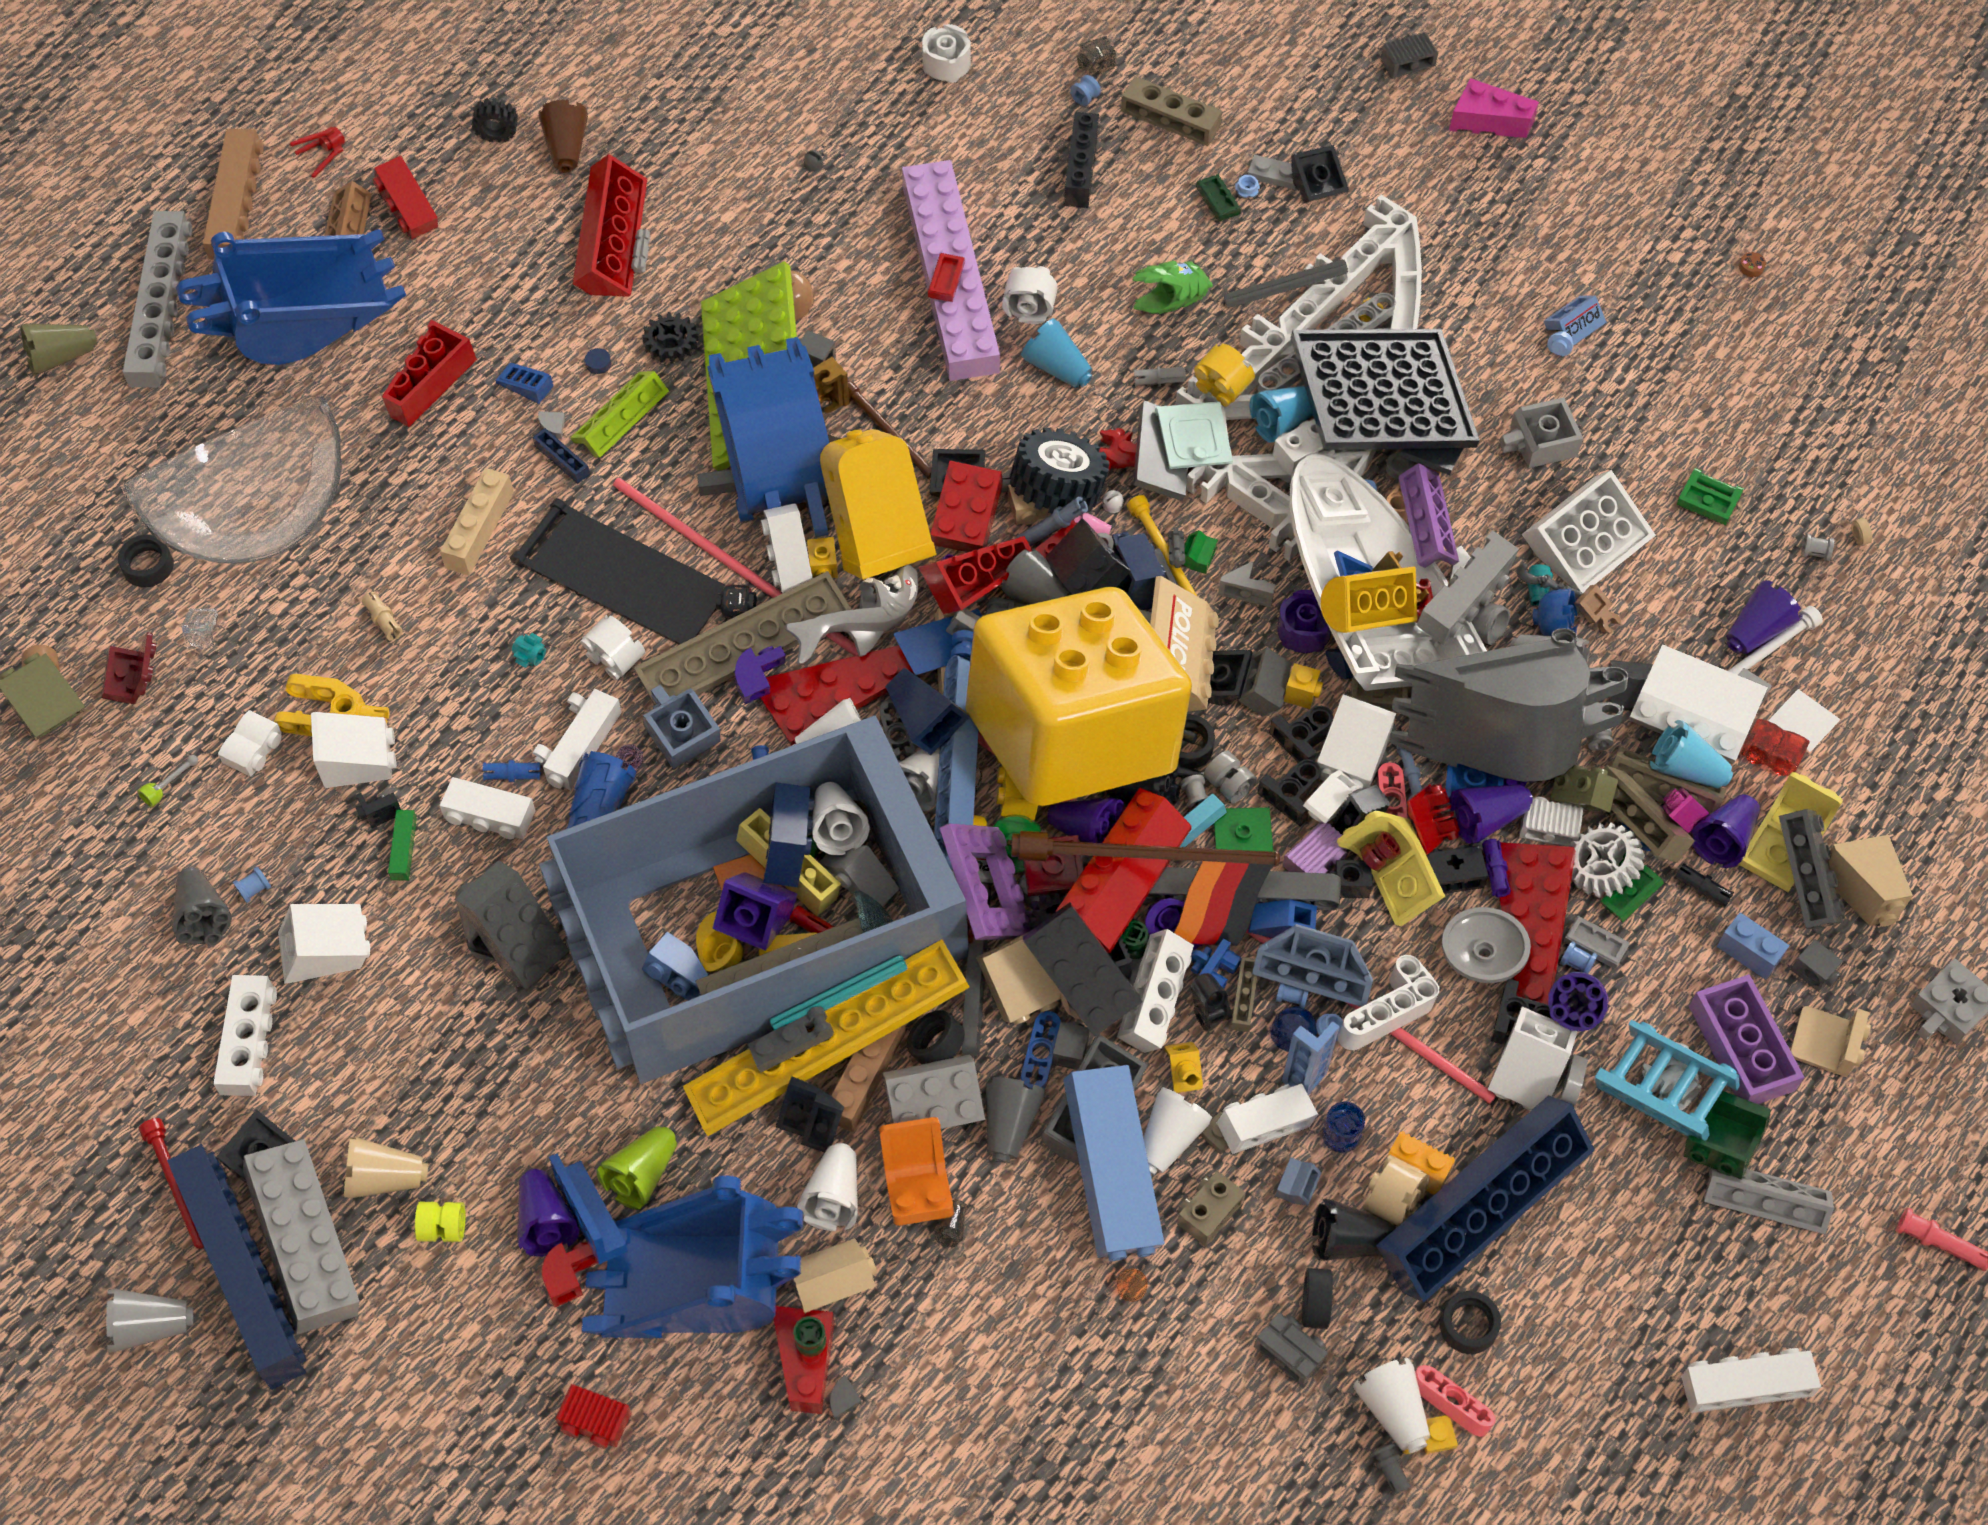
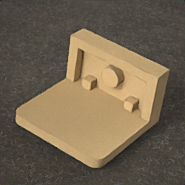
M1809 1006L1803 1007L1790 1049L1794 1059L1847 1077L1853 1067H1859L1862 1062L1864 1050L1860 1049L1861 1043L1867 1040L1871 1025L1867 1023L1869 1012L1857 1009L1851 1019L1847 1020Z

